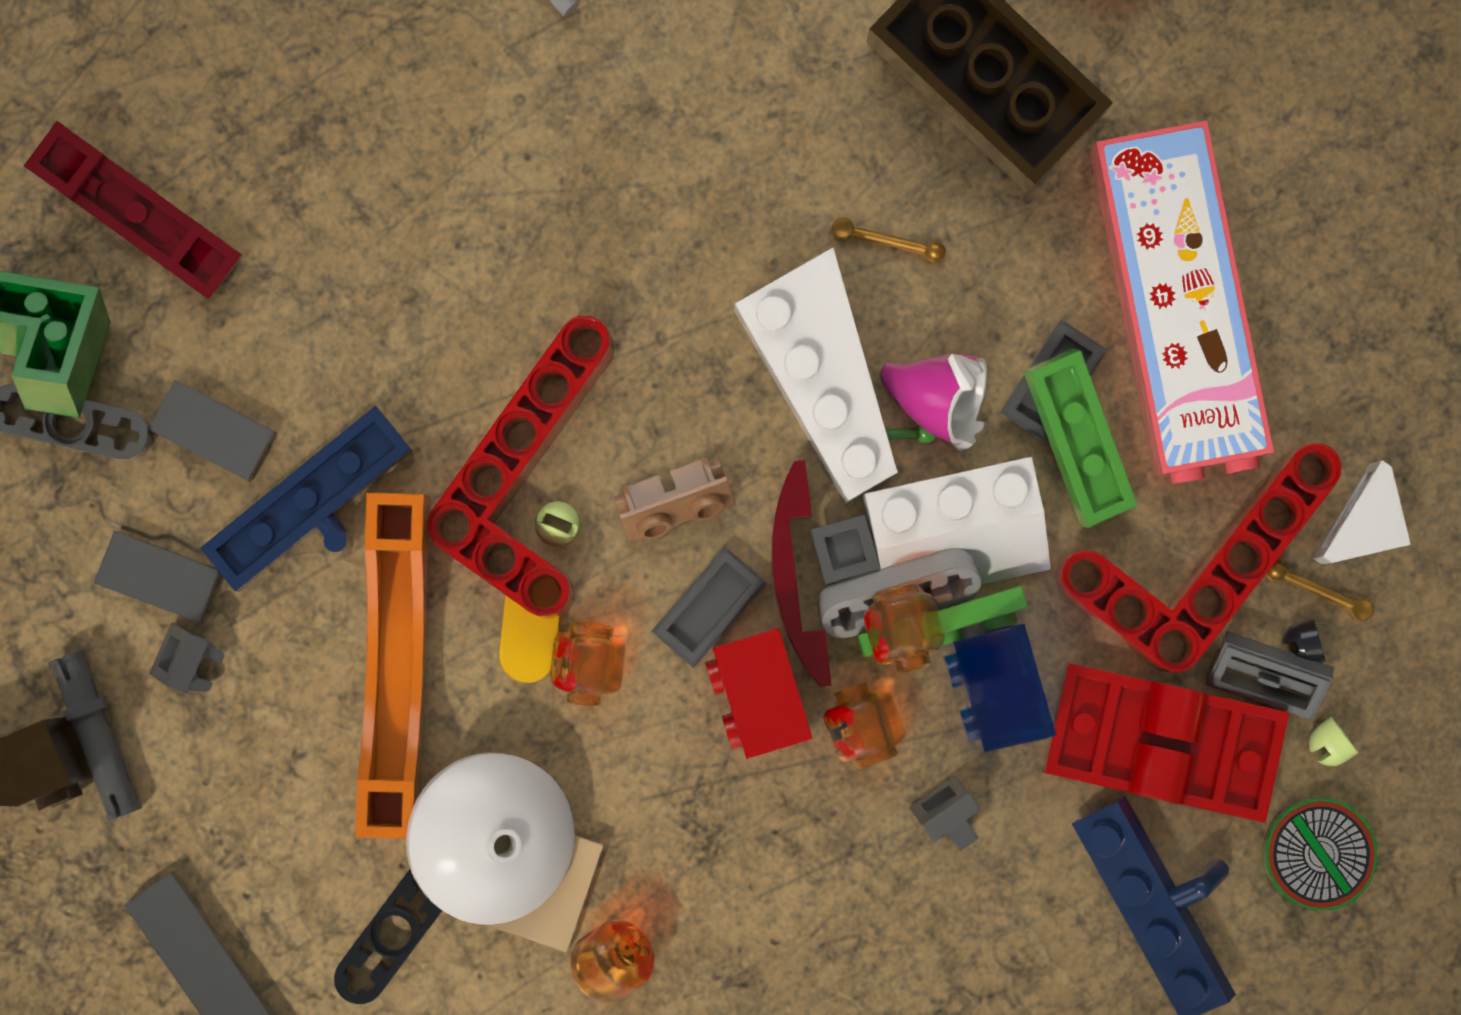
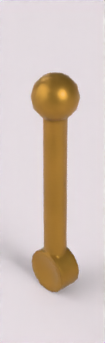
M846 217L836 219L832 225L833 236L840 241L854 237L923 254L932 263L942 261L946 255L945 246L939 241L924 244L856 227Z
M1277 559L1266 573L1267 578L1272 581L1283 579L1348 609L1351 616L1356 620H1368L1374 613V606L1368 599L1359 598L1353 600L1288 570L1281 560Z

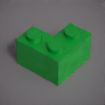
M0 271V354L17 356L11 377L24 408L80 418L111 323L99 287Z

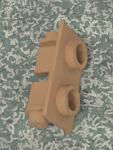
M705 457L671 470L670 474L676 489L666 493L659 475L623 487V494L613 498L629 541L633 542L639 539L653 540L662 537L674 526L693 519L704 521L714 518L724 508L735 505L719 459L708 462Z

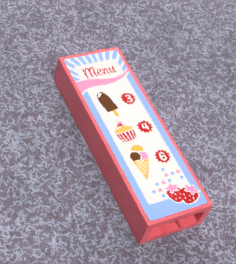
M1207 120L1096 141L1090 149V156L1154 477L1170 474L1171 484L1173 485L1204 479L1203 468L1225 464L1227 474L1260 468L1258 457L1274 453Z

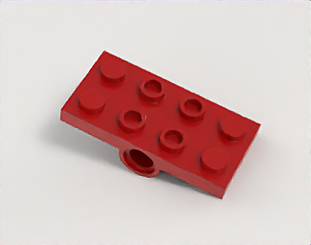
M1066 662L1042 772L1157 800L1266 823L1290 712Z

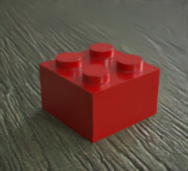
M779 628L713 647L716 659L706 661L705 665L714 694L718 695L726 692L732 713L723 715L722 721L731 750L743 747L745 757L749 759L813 739Z

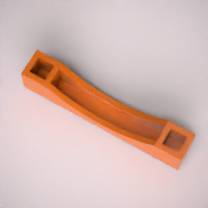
M366 493L367 657L363 730L357 776L355 837L406 839L408 821L414 804L421 793L429 562L427 519L430 514L431 497L424 494Z

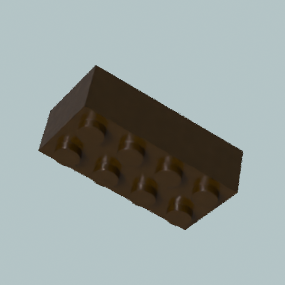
M896 0L869 28L866 42L1027 194L1041 182L1102 118L1113 103L1005 0Z

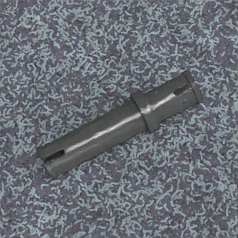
M80 650L63 656V658L50 661L48 664L50 668L52 667L67 710L62 711L66 722L72 721L107 814L106 819L110 821L142 808V805L138 801L104 708L109 706L106 696L99 697L84 657V650Z

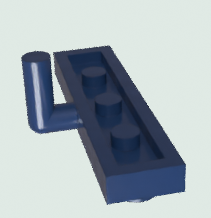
M374 406L200 547V549L235 592H240L316 529L324 537L323 542L327 550L339 554L348 553L353 547V538L334 514L413 450L381 410Z
M1126 796L1095 809L1074 821L1072 825L1176 1013L1178 1015H1201L1229 1003L1236 993L1187 907L1207 898L1228 877V865L1223 860L1214 859L1193 879L1175 886Z

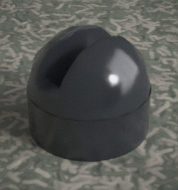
M1314 618L1298 622L1284 632L1281 645L1297 642L1299 651L1291 653L1307 660L1320 663L1326 662Z

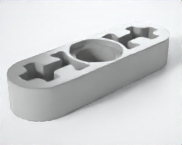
M957 548L946 549L834 583L820 593L817 607L823 629L831 636L848 638L867 632L863 614L866 609L868 611V608L870 610L872 608V612L874 609L875 613H880L879 616L882 614V627H884L883 616H885V626H887V616L889 626V620L890 625L891 622L896 624L969 601L978 593L981 587V579L975 560L969 552ZM954 574H958L959 576L957 578L948 580L947 578ZM929 581L930 587L924 588L922 583ZM897 587H910L913 589L908 596L899 600L885 598V595L890 590ZM874 598L875 604L869 605L867 600ZM849 607L850 609L846 612H840L842 608Z

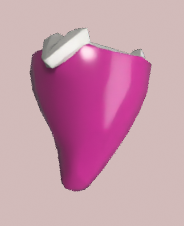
M949 354L926 358L911 364L888 362L883 365L880 373L882 383L900 407L918 425L930 434L950 442L960 452L970 448L976 442L975 437L980 434L985 423L977 421L987 388L988 370L985 359L968 354Z

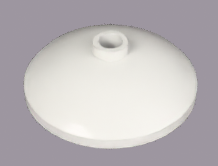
M480 753L467 756L448 765L436 774L417 798L408 821L406 834L409 866L422 892L433 904L447 914L462 921L482 925L510 922L531 913L541 906L562 882L569 868L574 849V821L569 803L556 781L539 766L521 757L505 753ZM502 835H508L510 839L509 848L502 854H496L494 850L496 839Z

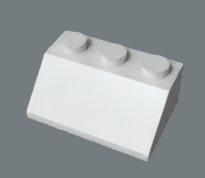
M1032 457L870 492L862 496L867 523L880 569L953 548L963 549L973 556L981 579V585L1051 569L1045 514ZM954 574L947 578L948 580L957 578L959 576L958 574ZM929 581L922 583L924 588L930 587ZM897 587L890 590L885 595V598L899 600L908 596L913 589L910 587Z

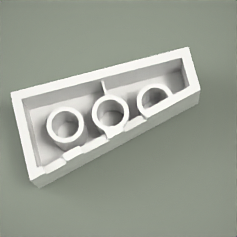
M831 248L735 303L734 311L846 504L892 478L898 472L834 248Z

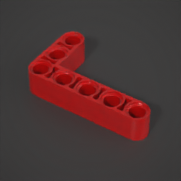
M580 315L570 319L562 327L433 507L427 519V531L430 539L436 546L525 610L542 618L563 616L571 609L575 600L573 583L564 572L496 525L495 522L611 362L614 355L613 338L606 326L599 319L592 316ZM585 331L599 333L602 338L601 347L594 356L581 358L574 354L573 343L580 333ZM561 376L567 379L569 384L568 393L561 402L548 404L542 401L540 396L541 387L548 378ZM519 422L532 423L536 430L533 443L523 450L512 449L508 443L510 429ZM485 468H498L503 476L500 489L493 495L481 496L475 487L477 475ZM456 512L464 513L469 520L467 535L458 542H448L443 534V524L446 518ZM509 545L515 554L513 568L506 574L494 575L488 566V556L495 547ZM544 577H554L561 586L559 601L549 608H540L532 597V589L535 583Z
M1311 443L1293 449L1288 453L1168 606L1095 551L1083 550L1069 554L1062 559L1056 569L1055 580L1057 587L1068 600L1152 666L1161 671L1181 672L1190 669L1201 658L1335 487L1341 476L1342 464L1340 458L1331 447L1322 443ZM1305 455L1316 457L1322 464L1323 476L1316 485H1310L1300 477L1298 471L1299 463ZM1272 498L1282 501L1287 506L1289 512L1288 521L1280 530L1269 526L1264 518V507ZM1237 542H1243L1253 550L1254 564L1245 574L1235 571L1229 562V552ZM1079 560L1091 563L1097 572V582L1094 588L1086 593L1076 590L1069 578L1072 566ZM1204 586L1214 589L1220 599V607L1217 613L1210 618L1201 616L1194 606V597L1197 591ZM1125 595L1134 597L1140 603L1142 609L1139 621L1129 628L1120 625L1114 615L1115 604ZM1170 630L1180 633L1186 644L1183 656L1173 663L1165 660L1159 651L1161 637Z

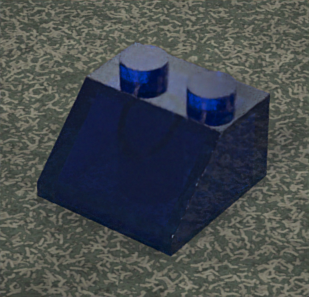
M1012 624L949 643L952 654L943 656L952 689L962 687L968 708L960 710L959 716L968 743L977 741L980 751L989 752L1057 736L1025 624Z

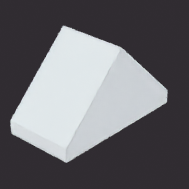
M1382 460L1369 464L1312 559L1320 564H1328L1411 545L1392 466Z

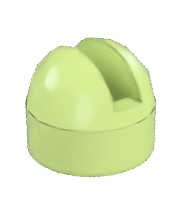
M554 501L544 505L539 510L535 519L537 534L544 542L552 546L570 544L578 536L581 527L577 511L571 505L562 501ZM546 513L572 523L569 533L567 534L554 526L543 524Z
M1332 716L1318 725L1311 733L1309 739L1310 752H1315L1324 746L1328 750L1318 759L1317 762L1320 764L1338 766L1359 753Z

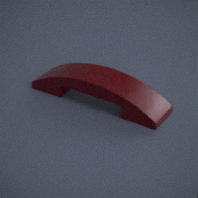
M58 121L54 123L24 164V167L158 262L208 300L212 298L243 256Z
M798 460L793 462L786 476L774 516L771 541L772 579L777 606L788 639L809 675L819 687L832 686L825 629L803 632L790 521L809 519L812 517L806 461Z

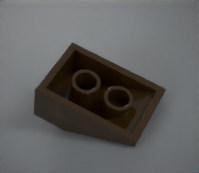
M64 717L44 719L0 738V806L19 807L35 803L38 811L49 807L54 808L84 795L80 785L93 779L72 722H66Z

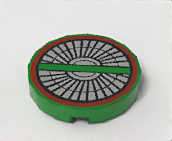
M1305 798L1287 807L1270 823L1262 844L1263 866L1273 886L1289 902L1312 911L1336 910L1354 902L1370 885L1377 867V842L1368 822L1351 806L1329 798Z

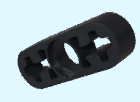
M411 869L406 873L335 970L334 984L336 990L344 1000L350 1003L366 1004L376 999L443 911L427 898L418 909V911L428 914V918L422 923L413 910L396 903L398 898L403 895L409 904L420 890ZM400 916L409 923L411 937L405 946L393 948L382 941L379 928L386 917ZM366 941H369L378 954L393 959L394 963L388 968L385 962L381 960L370 974V979L375 983L374 988L371 989L363 986L356 991L349 985L352 982L353 976L347 970L349 965L359 969L366 963L373 952L364 950L362 947Z

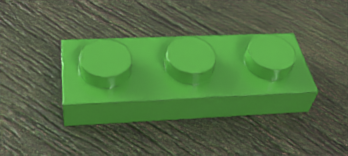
M1071 349L1023 370L1080 525L1089 528L1138 506L1081 350Z
M1018 586L883 627V633L880 630L874 635L866 632L856 635L862 657L870 656L873 653L868 636H881L883 639L884 635L887 644L892 642L894 646L896 645L901 652L900 658L910 655L907 644L929 638L931 648L964 639L962 627L983 622L985 632L1017 623L1015 611L1028 608L1022 586Z

